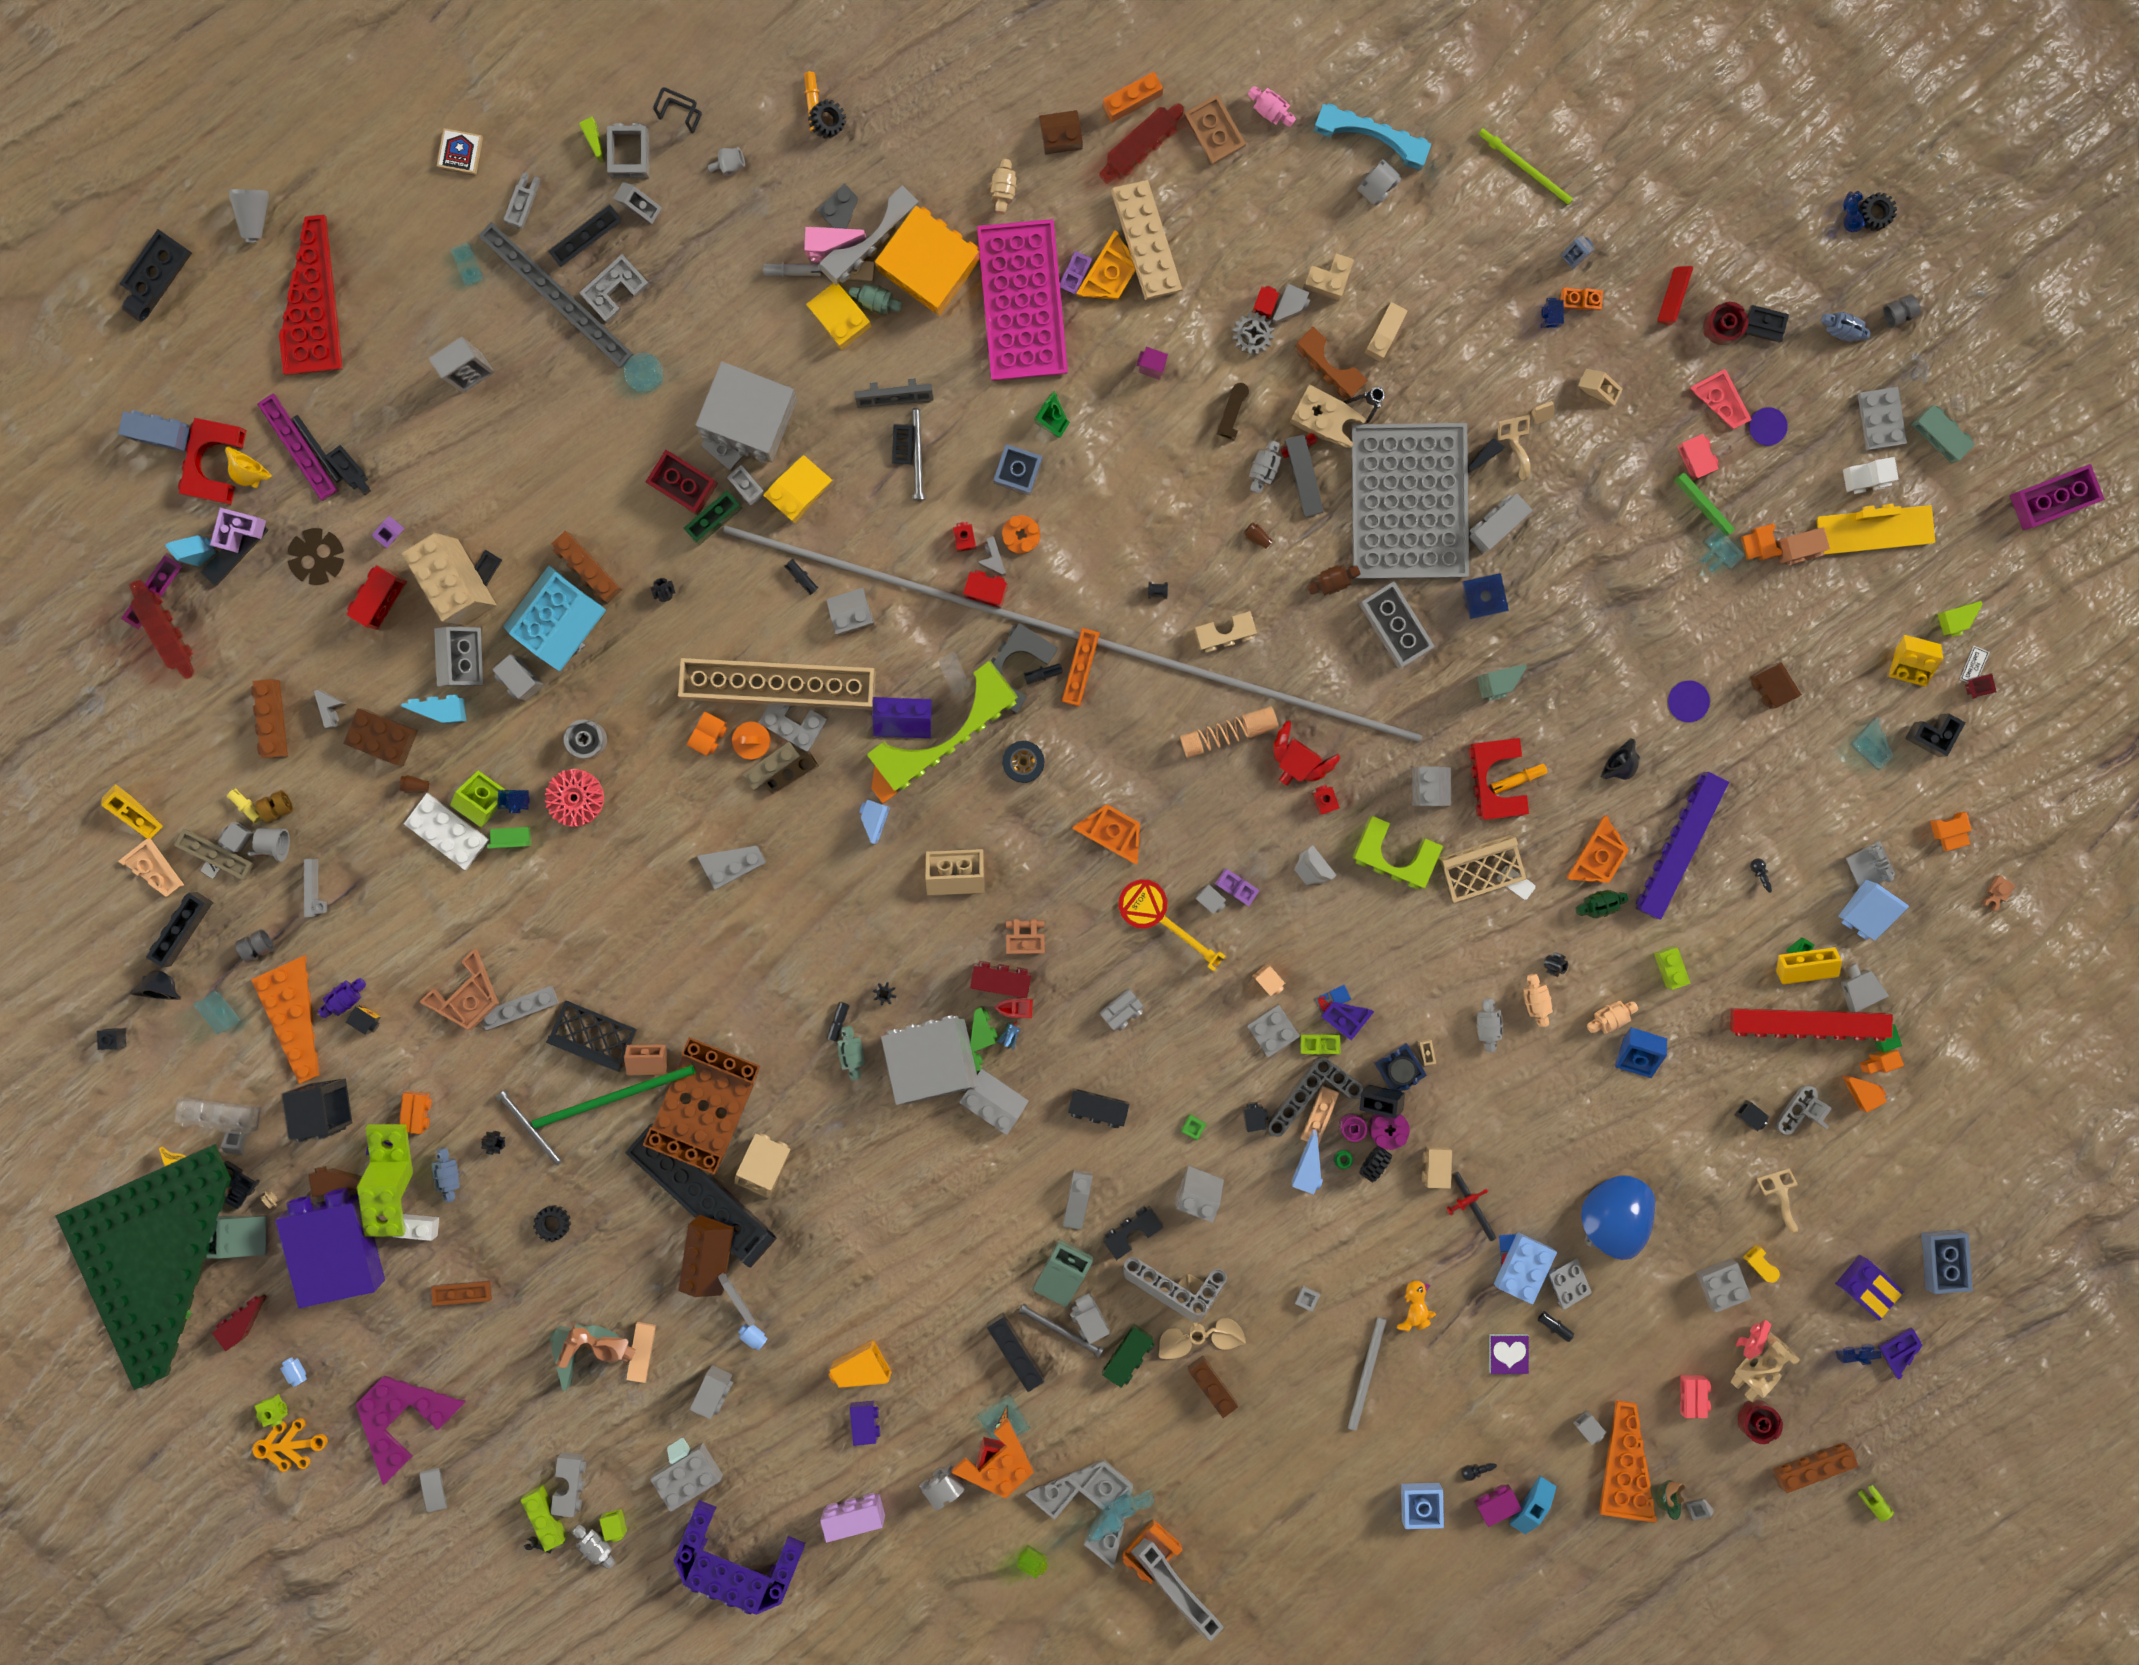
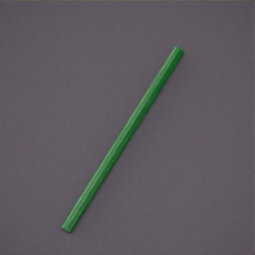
M693 1065L534 1119L532 1120V1125L534 1129L561 1121L694 1075L695 1069Z

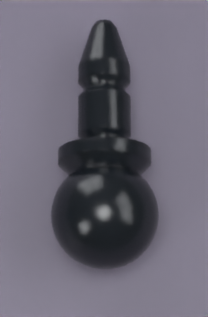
M1756 858L1751 862L1750 868L1756 873L1755 877H1760L1763 887L1771 893L1772 886L1766 875L1768 873L1764 860Z
M1497 1464L1467 1465L1462 1469V1476L1465 1480L1472 1481L1476 1477H1481L1482 1473L1495 1469Z

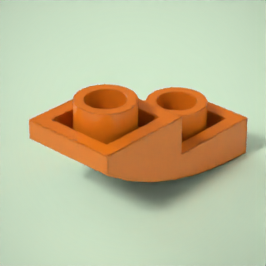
M1567 287L1561 289L1560 308L1602 310L1603 290L1589 288L1581 290Z

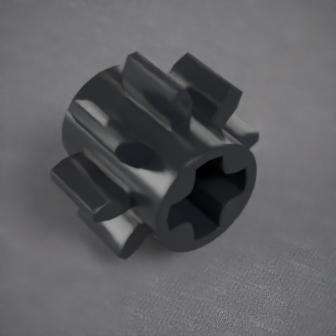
M666 578L655 580L654 586L650 587L654 600L659 599L661 602L671 600L672 594L676 593L672 580L667 581Z
M1556 952L1553 953V956L1548 955L1544 961V967L1547 969L1546 973L1556 977L1559 976V973L1564 974L1568 968V961L1565 960L1566 956Z
M889 982L885 986L878 983L880 989L873 990L874 993H877L874 1001L879 999L881 1006L885 1001L891 1004L890 998L897 997L893 994V990L896 987L890 988ZM881 989L889 991L888 998L880 996L882 993Z
M487 1131L486 1135L481 1138V1149H486V1154H500V1151L505 1147V1137L500 1136L499 1131Z

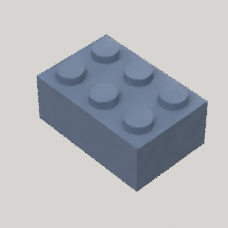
M131 410V413H122L118 435L133 441L186 452V444L190 440L191 433L190 428H188L189 425L181 423L179 420L170 418L167 420L153 414L149 416L135 410Z
M1960 1229L1921 1232L1925 1289L1933 1294L1973 1291L1969 1234Z

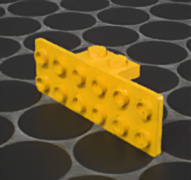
M1894 504L1881 505L1882 508L1875 509V506L1862 507L1863 510L1856 513L1817 517V528L1824 527L1830 550L1824 551V555L1935 543L1932 506L1901 508V506L1894 507Z

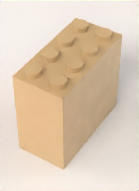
M434 533L402 552L403 557L442 622L465 625L497 606L458 539Z

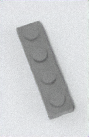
M553 985L496 1006L482 1020L485 1030L558 1004L559 1001Z

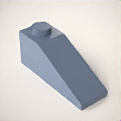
M1581 235L1566 248L1561 256L1574 269L1595 249L1593 248V243Z

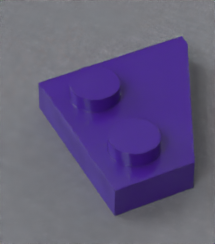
M1332 1001L1321 1017L1352 1041L1374 1011Z
M1910 1327L1880 1344L1878 1348L1895 1378L1899 1380L1902 1378V1372L1906 1366H1910L1914 1355L1919 1352L1923 1345L1914 1329Z

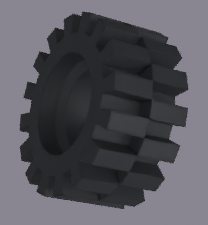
M828 99L820 101L809 112L811 116L808 117V121H812L809 126H814L815 129L812 131L814 133L819 132L817 136L821 137L823 135L825 139L828 137L832 138L840 133L846 124V121L843 120L846 118V114L842 115L844 109L838 108L840 106L839 103L834 105V100L829 102ZM823 112H828L832 116V126H827L823 123L821 119Z
M1878 192L1866 198L1859 205L1861 208L1857 211V213H1860L1858 220L1862 219L1860 224H1866L1865 228H1871L1870 231H1875L1876 229L1878 231L1892 223L1893 218L1897 215L1894 213L1897 211V207H1894L1895 201H1890L1892 199L1891 196L1887 198L1886 193L1881 195V192ZM1873 205L1882 207L1884 211L1882 218L1877 219L1872 216L1871 207Z
M1377 1146L1370 1152L1369 1156L1365 1159L1366 1161L1363 1162L1359 1174L1374 1183L1388 1167L1392 1154L1384 1148Z
M547 1206L536 1215L533 1229H536L535 1234H539L541 1240L544 1238L546 1242H555L564 1237L569 1231V1226L571 1225V1222H569L570 1215L567 1216V1211H563L561 1206ZM552 1216L558 1219L559 1227L557 1230L551 1231L547 1229L545 1221L548 1217Z

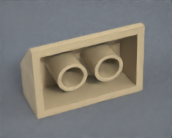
M983 849L926 852L925 880L927 895L985 893Z

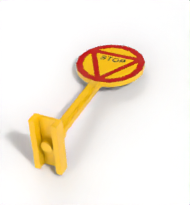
M1139 879L1129 883L1123 889L1119 897L1118 907L1121 916L1128 924L1136 928L1147 929L1161 922L1204 956L1203 958L1209 962L1207 967L1214 972L1217 971V968L1213 965L1218 966L1222 961L1219 957L1224 960L1227 958L1220 951L1216 954L1211 949L1205 948L1165 916L1168 900L1165 891L1159 884L1151 880Z

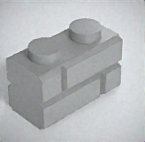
M1128 988L1099 1013L1114 1031L1116 1029L1121 1031L1128 1025V1019L1132 1016L1135 1019L1143 1012L1142 1008L1144 1006Z

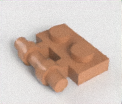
M1014 919V921H1006V929H1014V934H1006V954L1045 953V934H1037V928H1044V920L1031 919V921H1019V919ZM1020 928H1031V934H1020Z

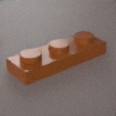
M490 1280L431 1286L432 1306L492 1300Z

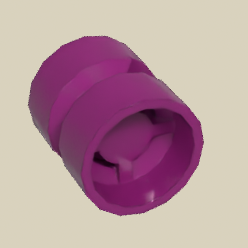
M1354 1113L1344 1115L1339 1122L1340 1132L1347 1140L1352 1142L1362 1140L1367 1133L1366 1123Z

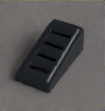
M893 424V464H911L912 424ZM897 430L909 431L908 434H897ZM897 438H906L908 442H897ZM897 446H907L908 450H897ZM896 454H908V457L898 458Z
M1492 438L1468 466V473L1500 453L1505 447L1495 438Z

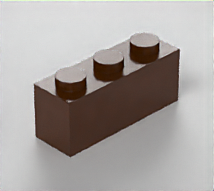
M1203 1355L1187 1366L1193 1379L1222 1418L1238 1408L1237 1401Z

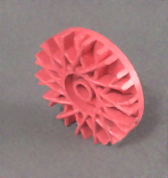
M579 769L564 770L553 777L552 781L549 782L548 788H546V808H548L552 818L563 825L571 827L586 825L592 822L602 810L604 804L603 788L597 778L587 771ZM574 794L578 797L575 802L572 800Z

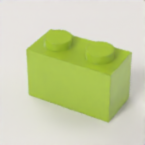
M1670 946L1654 952L1667 989L1674 990L1691 984L1678 947Z

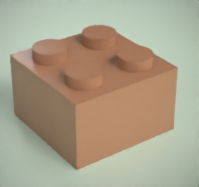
M1824 527L1775 541L1777 547L1783 553L1778 556L1780 564L1787 562L1788 566L1823 556L1824 551L1830 550Z

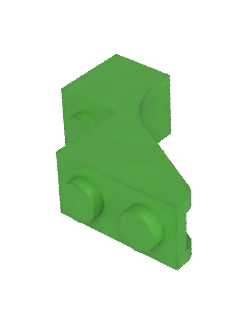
M982 1006L978 1007L974 1012L970 1043L976 1072L981 1070V1065L984 1064L980 1053L976 1054V1051L995 1044V1038H998L995 1028H991L988 1020H991L988 1010H983Z

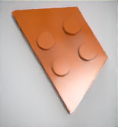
M1106 804L1073 826L1072 829L1137 865L1140 822Z
M1603 815L1566 879L1610 883L1629 849L1621 840L1617 830L1612 826L1608 816Z

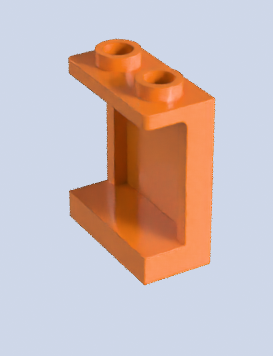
M1154 1519L1122 1552L1124 1564L1130 1569L1134 1568L1138 1572L1139 1578L1144 1582L1148 1581L1150 1584L1153 1583L1154 1579L1131 1551L1144 1538L1156 1545L1165 1556L1167 1562L1174 1555L1178 1556L1182 1551L1181 1543Z

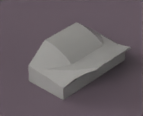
M1313 845L1299 854V861L1294 870L1306 885L1324 884L1336 876Z

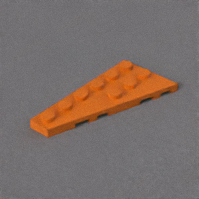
M306 955L251 979L299 1084L319 1076L317 1052H315L314 1044L315 1032L313 1033L311 995L308 989L309 977L306 971Z
M1615 1401L1599 1513L1600 1515L1657 1523L1647 1461L1643 1449L1644 1444L1641 1437L1638 1409L1635 1402Z

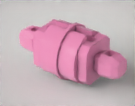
M1255 86L1250 89L1248 96L1253 101H1257L1253 108L1264 119L1266 118L1275 125L1280 120L1288 127L1293 125L1296 119L1290 112H1287L1290 105L1280 95H1277L1269 88L1263 93L1261 89Z

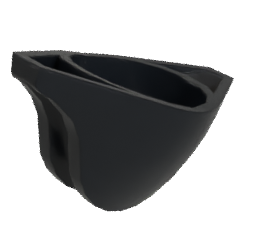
M1630 738L1611 755L1601 773V778L1615 777L1627 780L1635 775L1639 765L1638 760L1640 759L1635 750V739Z
M155 971L147 976H143L141 984L130 992L134 996L181 1000V996L176 993L174 980L162 971Z

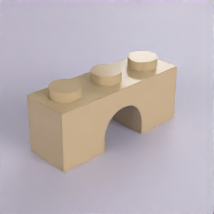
M1251 611L1232 616L1233 627L1232 631L1228 634H1220L1216 630L1214 622L1195 627L1194 631L1200 651L1205 650L1208 653L1217 650L1216 646L1222 644L1224 647L1234 645V641L1242 639V642L1254 639L1253 635H1256L1257 631Z

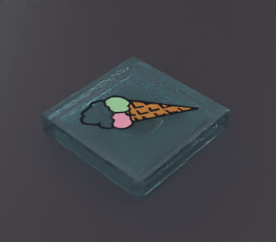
M1011 1395L978 1414V1418L992 1439L1000 1440L994 1434V1430L1007 1418L1017 1436L1030 1429L1029 1424Z

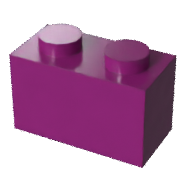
M1146 346L1145 351L1140 352L1137 360L1138 373L1160 380L1168 354Z
M1509 1484L1500 1485L1495 1488V1491L1489 1494L1484 1493L1474 1501L1488 1527L1522 1511Z

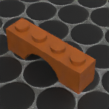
M1313 326L1296 343V352L1302 358L1306 357L1310 361V366L1316 372L1320 371L1324 375L1323 379L1329 385L1333 384L1338 389L1337 393L1342 398H1352L1368 380L1355 367L1340 370L1331 366L1324 355V346L1327 339Z

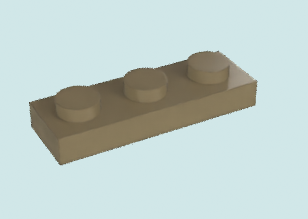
M789 741L745 772L743 776L751 788L756 790L767 779L796 760L800 755Z

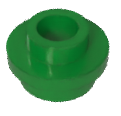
M1340 1150L1334 1156V1163L1339 1169H1348L1353 1164V1156L1349 1151ZM1342 1156L1347 1158L1344 1163L1340 1162Z

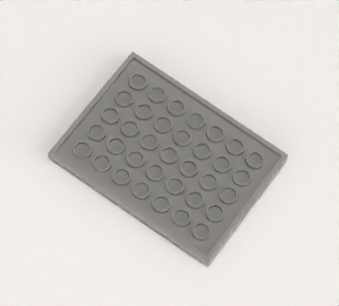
M1467 423L1352 424L1353 566L1357 565L1361 573L1354 579L1468 578Z

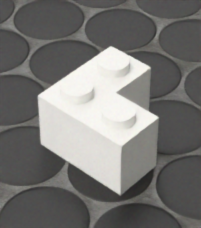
M1895 457L1875 460L1868 464L1843 469L1846 491H1854V494L1864 493L1868 488H1873V491L1885 489V487L1892 486V482L1899 480Z

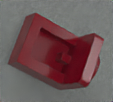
M1992 673L1969 678V683L1965 684L1967 695L1972 694L1973 699L1997 692Z

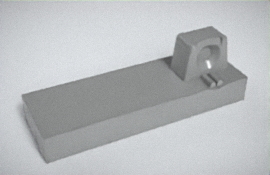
M304 859V917H315L320 913L327 912V901L318 900V859Z

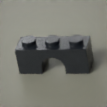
M1150 1205L1139 1208L1135 1212L1136 1215L1131 1219L1129 1217L1125 1218L1120 1222L1121 1226L1115 1230L1111 1228L1104 1234L1103 1242L1116 1261L1132 1250V1246L1127 1240L1128 1234L1131 1231L1141 1230L1149 1238L1163 1228V1223Z

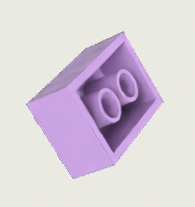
M869 1493L861 1499L850 1498L842 1504L831 1503L827 1505L820 1519L827 1543L882 1528L885 1512L880 1494L874 1495V1493Z

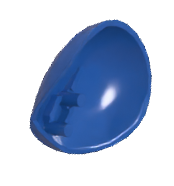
M1616 1176L1604 1181L1589 1193L1583 1203L1581 1219L1586 1234L1593 1244L1605 1254L1620 1260L1634 1258L1641 1252L1650 1238L1654 1224L1655 1196L1647 1184L1631 1176Z

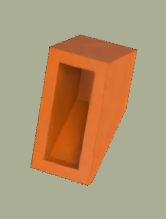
M1847 1075L1843 1076L1849 1091L1861 1111L1867 1113L1887 1102L1884 1097L1886 1093L1880 1085L1878 1086L1877 1084Z

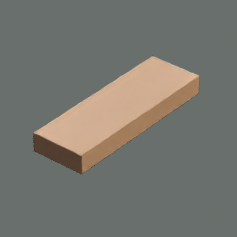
M1323 1085L1320 1086L1300 1139L1308 1142L1314 1129L1317 1131L1319 1146L1339 1096L1338 1091Z
M642 1322L636 1323L632 1348L636 1349L629 1362L626 1380L646 1383L656 1325Z

